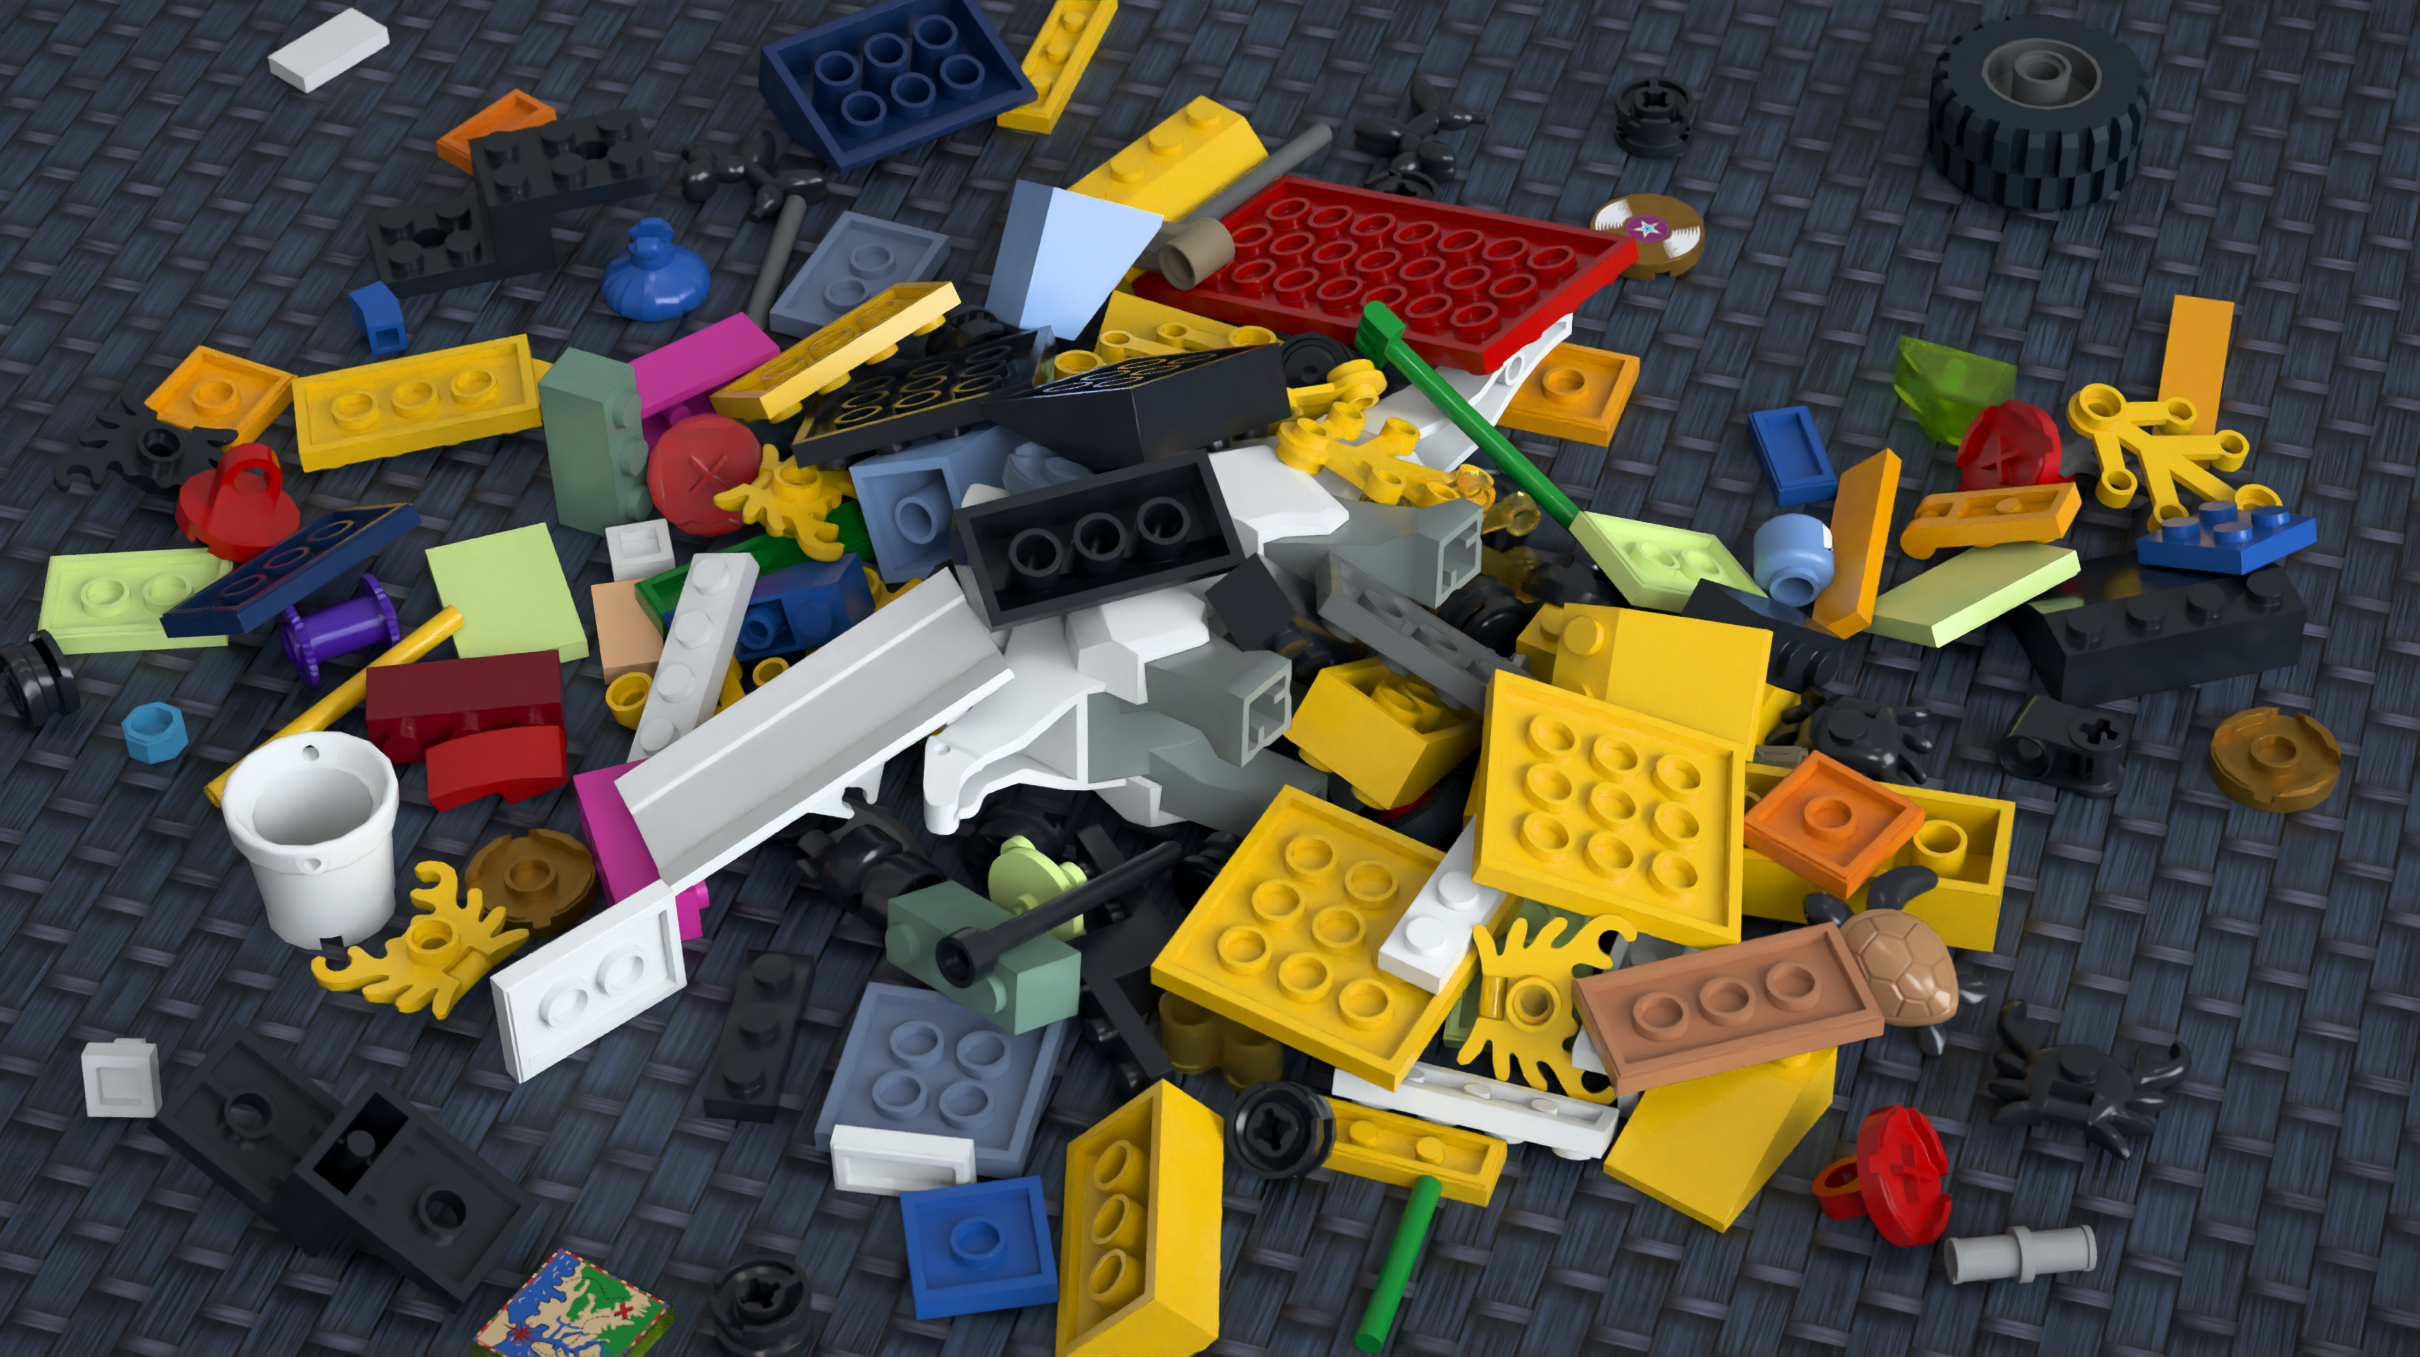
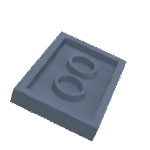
M845 210L769 311L771 331L805 339L896 283L931 282L951 254L949 236Z

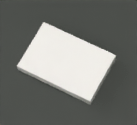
M661 879L490 977L506 1071L519 1084L687 985L675 894Z

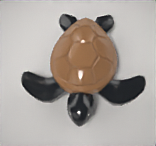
M1921 865L1903 866L1889 870L1878 876L1871 884L1867 894L1866 911L1855 914L1852 908L1842 899L1832 894L1814 892L1805 895L1802 902L1807 923L1810 926L1831 921L1835 922L1885 1018L1884 1024L1914 1027L1917 1044L1921 1050L1930 1057L1938 1058L1942 1054L1947 1039V1032L1942 1023L1955 1016L1958 1003L1972 1006L1987 998L1991 992L1989 984L1979 976L1956 975L1951 956L1938 933L1926 922L1902 911L1907 903L1934 889L1939 883L1938 876L1931 869Z

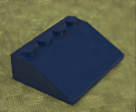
M888 0L761 47L758 90L783 129L839 175L1037 101L1038 99L1037 90L975 0Z

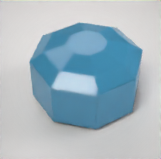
M159 701L135 707L121 723L130 757L148 764L174 759L189 743L180 708Z

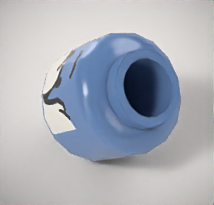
M1784 514L1765 522L1755 533L1752 546L1753 577L1756 584L1769 599L1788 604L1791 607L1805 606L1816 600L1819 593L1828 588L1833 582L1835 575L1834 541L1829 528L1820 520L1806 514Z

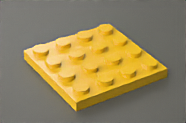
M1496 668L1486 686L1471 881L1592 918L1601 914H1618L1631 921L1639 932L1702 951L1731 944H1740L1746 745Z
M1285 784L1151 965V983L1395 1093L1482 964L1475 942L1439 995L1377 968L1379 949L1447 853ZM1509 893L1487 924L1486 928L1493 938L1495 945L1522 907L1524 897Z

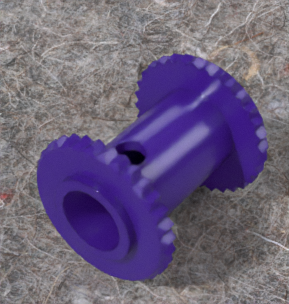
M369 573L361 575L359 582L362 595L321 609L306 617H299L293 606L278 614L280 634L284 648L292 666L306 685L310 687L319 685L320 678L317 665L325 660L337 658L376 643L381 644L384 651L387 652L401 641L398 620L392 603L379 581Z

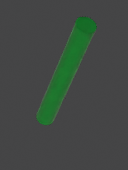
M1421 1175L1415 1180L1354 1339L1356 1346L1364 1352L1378 1353L1384 1345L1442 1192V1184L1432 1176Z

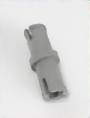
M2025 1225L2008 1227L2005 1235L1964 1239L1948 1238L1944 1245L1945 1269L1951 1284L2010 1277L2014 1283L2032 1282L2036 1274L2075 1270L2092 1271V1269H2095L2097 1262L2094 1234L2089 1225L2030 1232Z

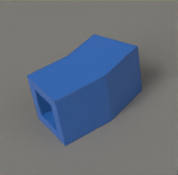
M381 280L348 294L353 322L368 338L372 356L408 349L404 321L398 299Z

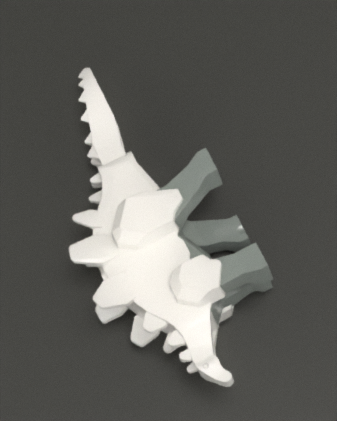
M1573 313L1565 315L1542 333V336L1537 341L1524 346L1507 359L1503 366L1494 373L1476 376L1468 373V371L1440 365L1434 371L1494 427L1517 390L1538 363L1561 341L1572 334ZM1413 384L1384 399H1379L1374 406L1362 411L1367 417V422L1356 441L1345 439L1339 441L1340 443L1357 447L1377 437L1388 417H1397L1415 426L1420 431L1421 436L1410 456L1398 455L1394 458L1450 473L1479 448ZM1328 414L1323 415L1315 421L1318 423L1323 422ZM1276 435L1262 440L1259 438L1243 440L1241 443H1233L1234 446L1232 448L1208 453L1246 559L1257 552L1315 585V570L1330 550L1399 594L1433 609H1436L1446 601L1454 590L1460 589L1481 572L1482 541L1480 532L1483 523L1482 505L1461 497L1420 509L1415 508L1416 504L1402 495L1396 505L1380 504L1369 498L1362 489L1326 466L1318 475H1309L1306 471L1291 468L1281 461L1275 453L1279 443ZM979 483L969 486L961 503V508L1012 496V494L1006 489ZM1228 573L993 633L987 629L1015 677L973 705L971 709L965 710L940 726L943 731L937 736H929L925 746L923 780L924 817L928 830L939 835L954 833L959 827L960 819L976 815L984 797L988 793L1017 783L1063 790H1094L1123 818L1135 824L1151 828L1190 820L1219 831L1235 833L1243 839L1247 837L1285 784L1324 801H1327L1328 787L1334 804L1354 814L1358 813L1366 804L1358 800L1351 793L1352 784L1334 771L1331 773L1320 772L1305 764L1263 748L1264 746H1269L1291 728V720L1310 688L1291 679L1292 660L1271 651L1242 652L1204 594V592Z

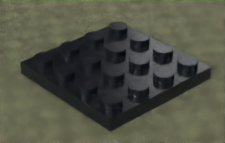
M1051 325L852 376L846 384L836 390L825 394H818L817 392L791 445L798 469L816 465L817 470L820 472L830 471L850 464L853 461L852 455L876 449L877 455H889L911 447L913 445L912 439L935 434L937 440H947L970 432L973 429L972 424L988 420L981 416L980 403L1047 382L1057 350Z

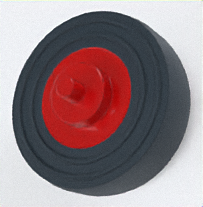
M1450 771L1415 802L1390 810L1386 808L1384 810L1371 808L1363 817L1438 849L1439 845L1437 842L1463 822V814L1469 793L1461 779L1454 772Z

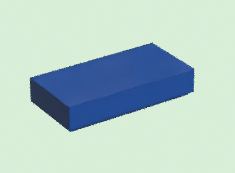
M1807 405L1748 413L1747 431L1778 507L1836 499L1839 483Z

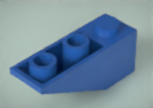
M858 552L844 554L835 562L813 560L798 563L757 578L733 652L738 662L824 646L871 616L876 605ZM676 608L666 611L663 615L668 631L670 630Z

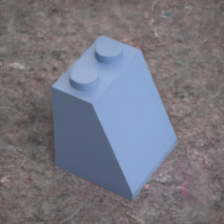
M1017 179L985 308L990 310L1001 322V325L1006 327L1012 334L1051 325L1055 337L1074 341L1161 228L1163 215L1056 187Z
M985 420L972 424L973 429L959 437L937 440L936 435L931 434L912 439L913 445L903 451L889 455L876 454L850 466V474L884 584L909 582L914 577L925 580L936 565L947 559H952L948 549L952 510L961 508V503L969 486L979 483L1006 489L1001 478L1008 454H1014L1016 447L1034 441L990 420Z

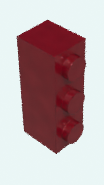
M559 649L366 668V724L369 740L390 759L392 765L426 762V748L472 734L513 727L559 725L565 732L567 748L566 694Z

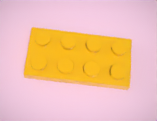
M951 281L896 283L709 396V399L718 415L744 419L745 423L759 419H768L771 424L779 423L800 412L803 408L800 401L817 391L818 394H825L846 384L851 379L848 371L863 362L866 365H872L895 354L899 350L896 342L912 333L913 336H920L941 326L946 321L943 314L960 304L961 301Z
M527 334L291 379L298 449L304 473L322 469H335L347 464L383 457H396L404 453L444 445H457L464 441L489 436L513 434L525 429L543 426Z

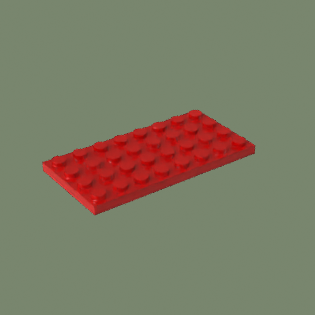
M1283 175L1219 220L1231 234L1235 245L1234 259L1192 289L1186 291L1175 288L1166 280L1163 274L1146 271L1131 283L1136 297L1195 315L1205 316V318L1263 327L1268 330L1290 334L1292 337L1307 332L1325 334L1353 348H1356L1354 338L1365 305L1371 301H1379L1406 325L1402 340L1429 366L1440 365L1468 371L1472 375L1482 376L1499 370L1507 359L1524 346L1537 341L1545 330L1565 315L1575 312L1583 301L1600 288L1613 283L1621 272L1640 258L1635 237Z

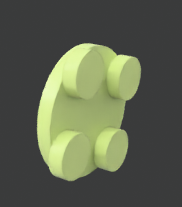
M1016 835L1002 844L1001 855L994 860L989 870L988 888L991 902L1018 916L1086 882L1087 878L1083 871L1074 863L1064 862L1057 866L1047 856L1036 851L1028 839ZM1083 914L1046 933L1062 942L1087 934L1083 927Z

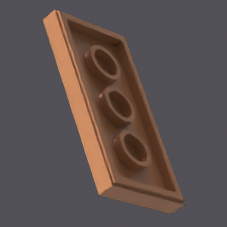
M1834 921L1740 942V944L1721 946L1572 980V1000L1617 1097L1883 1035L1885 1018Z

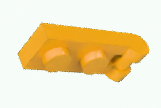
M2075 482L1932 494L1926 496L1920 502L1914 514L1915 520L1907 524L1901 535L1900 545L1903 551L1910 557L1924 560L1930 558L1937 548L1970 545L1976 548H1989L1999 543L2031 541L2035 544L2048 543L2064 537L2082 501Z

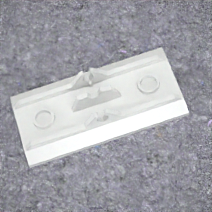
M945 567L615 780L614 783L638 826L659 870L658 873L661 880L677 896L807 812L846 819L852 818L854 811L851 805L842 801L846 787L863 788V796L867 803L874 804L877 801L886 761L992 694L1000 686L1013 679L1015 675L982 621L967 604L964 593L948 567Z

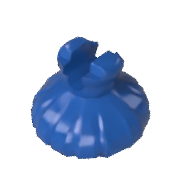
M643 217L640 219V222L636 223L629 230V235L634 240L633 244H627V250L617 254L607 264L601 282L602 298L610 309L620 313L621 317L642 322H660L682 317L685 313L700 306L701 302L707 299L711 285L710 271L703 259L685 246L672 244L671 239L674 237V231L670 224L665 222L662 217Z

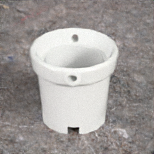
M306 731L274 739L248 754L227 777L220 805L234 846L249 859L265 904L271 929L285 942L307 950H322L319 938L342 936L343 946L347 947L359 944L379 932L394 914L396 906L392 829L399 806V787L390 759L367 740L343 732ZM308 745L314 746L313 748H306Z

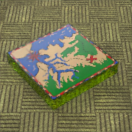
M560 1246L469 1341L473 1357H642L675 1322L672 1304Z

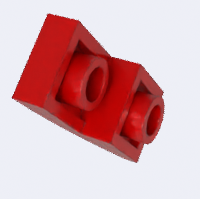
M559 725L525 726L492 730L464 736L426 748L428 800L441 813L496 792H500L512 805L569 783L565 732Z

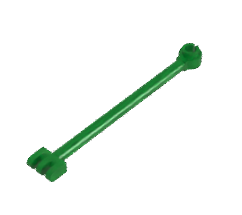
M1379 301L1368 302L1363 309L1362 318L1354 338L1355 347L1368 360H1371L1378 369H1381L1390 362L1580 544L1570 532L1569 527L1578 512L1582 511L1402 340L1406 325L1390 309ZM1647 608V612L1666 614L1672 616H1680L1681 614L1676 612Z

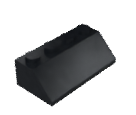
M1206 448L952 510L948 549L966 602L991 633L1230 573L1246 560Z

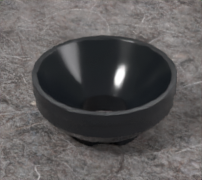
M1563 551L1560 557L1548 560L1531 569L1520 590L1563 608L1564 603L1635 609L1634 605L1629 603L1597 563Z

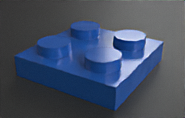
M2233 501L2207 502L2199 506V513L2190 517H2176L2161 522L2160 530L2137 539L2139 564L2244 575L2317 542L2316 518L2289 515V508L2285 506H2264L2247 511L2237 510V503Z
M1040 1175L899 1193L916 1321L1059 1302L1058 1280Z

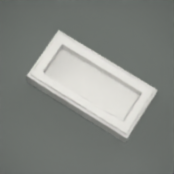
M349 8L268 56L270 71L303 92L309 93L390 44L388 31L385 26L357 10Z
M835 1124L830 1141L835 1189L900 1197L899 1193L977 1183L973 1139Z

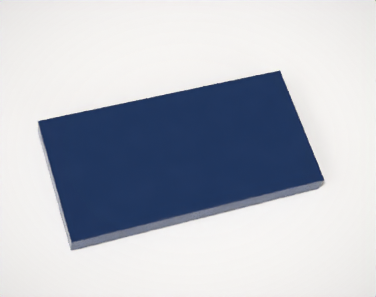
M406 502L333 508L163 613V616L159 619L167 638L249 633L420 525L422 522L415 505Z

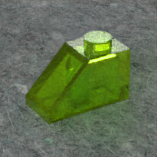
M1902 335L1898 342L1894 389L1930 439L1959 447L1966 429L1980 411L1990 405L1999 406L2002 403H2006L2004 400L2014 399L2017 366Z

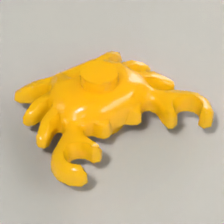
M772 444L764 445L759 475L751 485L743 483L734 489L719 493L713 497L714 504L723 510L735 512L743 509L742 520L745 524L752 525L758 521L762 526L766 527L767 534L772 537L796 538L799 547L807 557L822 562L838 561L843 555L845 546L840 542H835L838 538L839 526L824 522L826 516L832 509L837 508L841 504L842 495L859 501L850 470L844 471L846 466L824 472L818 471L816 465L798 469L794 455L784 462H778L779 453Z
M426 861L418 863L414 868L416 877L424 883L435 882L439 884L429 890L416 888L410 892V897L415 907L432 912V914L414 916L406 933L401 937L392 938L386 942L385 947L388 954L383 959H375L363 949L354 945L347 951L349 962L351 963L350 966L345 970L332 971L326 967V958L317 956L311 961V971L319 986L333 992H348L362 989L365 1000L382 1004L395 1003L396 1009L402 1013L420 1011L433 1002L432 1012L437 1020H444L466 992L493 967L511 956L529 940L528 929L519 928L501 934L507 918L506 907L498 906L494 908L482 922L485 912L483 895L479 888H471L468 891L466 908L461 909L458 907L459 885L455 869L444 862Z
M1601 914L1589 920L1568 943L1561 947H1552L1551 943L1566 929L1568 923L1564 916H1556L1541 928L1533 943L1525 948L1523 944L1528 924L1526 918L1520 916L1514 921L1507 935L1503 954H1497L1494 940L1486 927L1480 924L1472 927L1473 937L1481 959L1483 979L1476 1023L1457 1057L1460 1065L1469 1064L1481 1052L1488 1039L1491 1040L1493 1045L1492 1063L1495 1076L1499 1081L1506 1082L1509 1078L1510 1054L1514 1053L1518 1058L1524 1078L1533 1089L1541 1091L1548 1089L1547 1080L1537 1065L1538 1061H1543L1553 1069L1569 1097L1604 1106L1612 1103L1617 1098L1612 1085H1608L1603 1090L1596 1092L1588 1090L1583 1085L1582 1074L1585 1070L1572 1067V1052L1563 1047V1042L1566 1038L1575 1035L1578 1030L1577 1022L1573 1018L1575 1004L1571 997L1572 980L1577 979L1573 976V965L1583 963L1603 970H1610L1613 966L1612 957L1601 951L1598 939L1603 932L1615 930L1623 935L1626 942L1635 941L1638 930L1633 923L1618 914Z

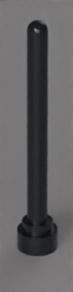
M1167 841L988 931L980 928L963 927L941 938L935 949L936 962L941 974L951 985L960 989L968 988L992 974L1000 955L1174 868L1185 857L1184 848L1176 841Z

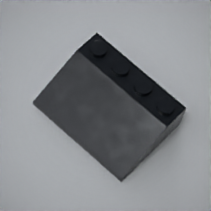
M1279 342L1128 358L979 404L982 417L1092 470L1122 469L1206 448L1207 453L1229 449L1234 446L1233 441L1250 440L1269 435L1268 424L1292 417Z
M2138 550L2079 561L2081 571L2077 572V575L2004 613L2050 697L2061 703L2083 708L2297 665L2307 607L2283 568L2274 562L2244 575L2139 564Z

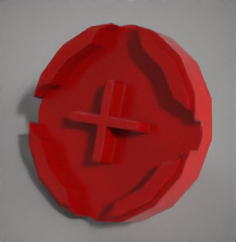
M2017 399L2004 400L2006 403H2002L1999 406L1990 405L1980 411L1966 429L1957 451L1956 467L1962 469L1963 484L1957 482L1959 492L2075 482L2078 477L2077 473L2067 478L2058 474L2062 447L2057 426L2048 413L2035 405Z
M703 413L682 418L663 432L650 454L647 482L652 502L668 521L688 534L714 537L735 532L745 524L742 520L743 509L735 512L723 510L714 504L713 497L719 493L734 489L743 483L751 485L759 475L762 463L763 445L750 428L730 416Z
M243 443L232 447L223 454L216 470H206L191 476L180 488L176 502L175 520L183 535L190 541L195 543L197 537L202 542L209 544L207 552L223 560L246 563L298 531L300 512L293 499L281 489L283 474L275 452L263 444ZM248 468H260L265 470L263 474L260 476H257L252 473L242 472L243 470H246Z
M1903 1104L1873 1109L1862 1121L1857 1138V1154L1842 1158L1829 1165L1819 1173L1812 1185V1191L1826 1217L1835 1220L1870 1214L1871 1220L1883 1237L1899 1248L1934 1243L1945 1231L1952 1208L1950 1193L1941 1195L1939 1177L1949 1175L1947 1169L1949 1166L1939 1136L1925 1115L1914 1107L1904 1109L1902 1107Z

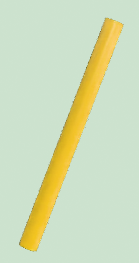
M447 606L255 750L274 739L306 731L325 730L366 699V668L416 662L465 625L463 616L454 606ZM243 759L204 787L206 796L216 807H221L220 801L227 777Z

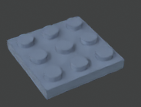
M868 981L814 1131L816 1151L831 1153L830 1141L835 1124L973 1139L976 1175L1002 1179L1020 1178L1068 1029L1067 1018L1014 1036L939 991Z

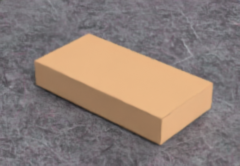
M651 577L591 585L605 685L611 684L618 677L629 672H644L651 678L655 676L664 648L663 638L636 601L634 586L635 583Z

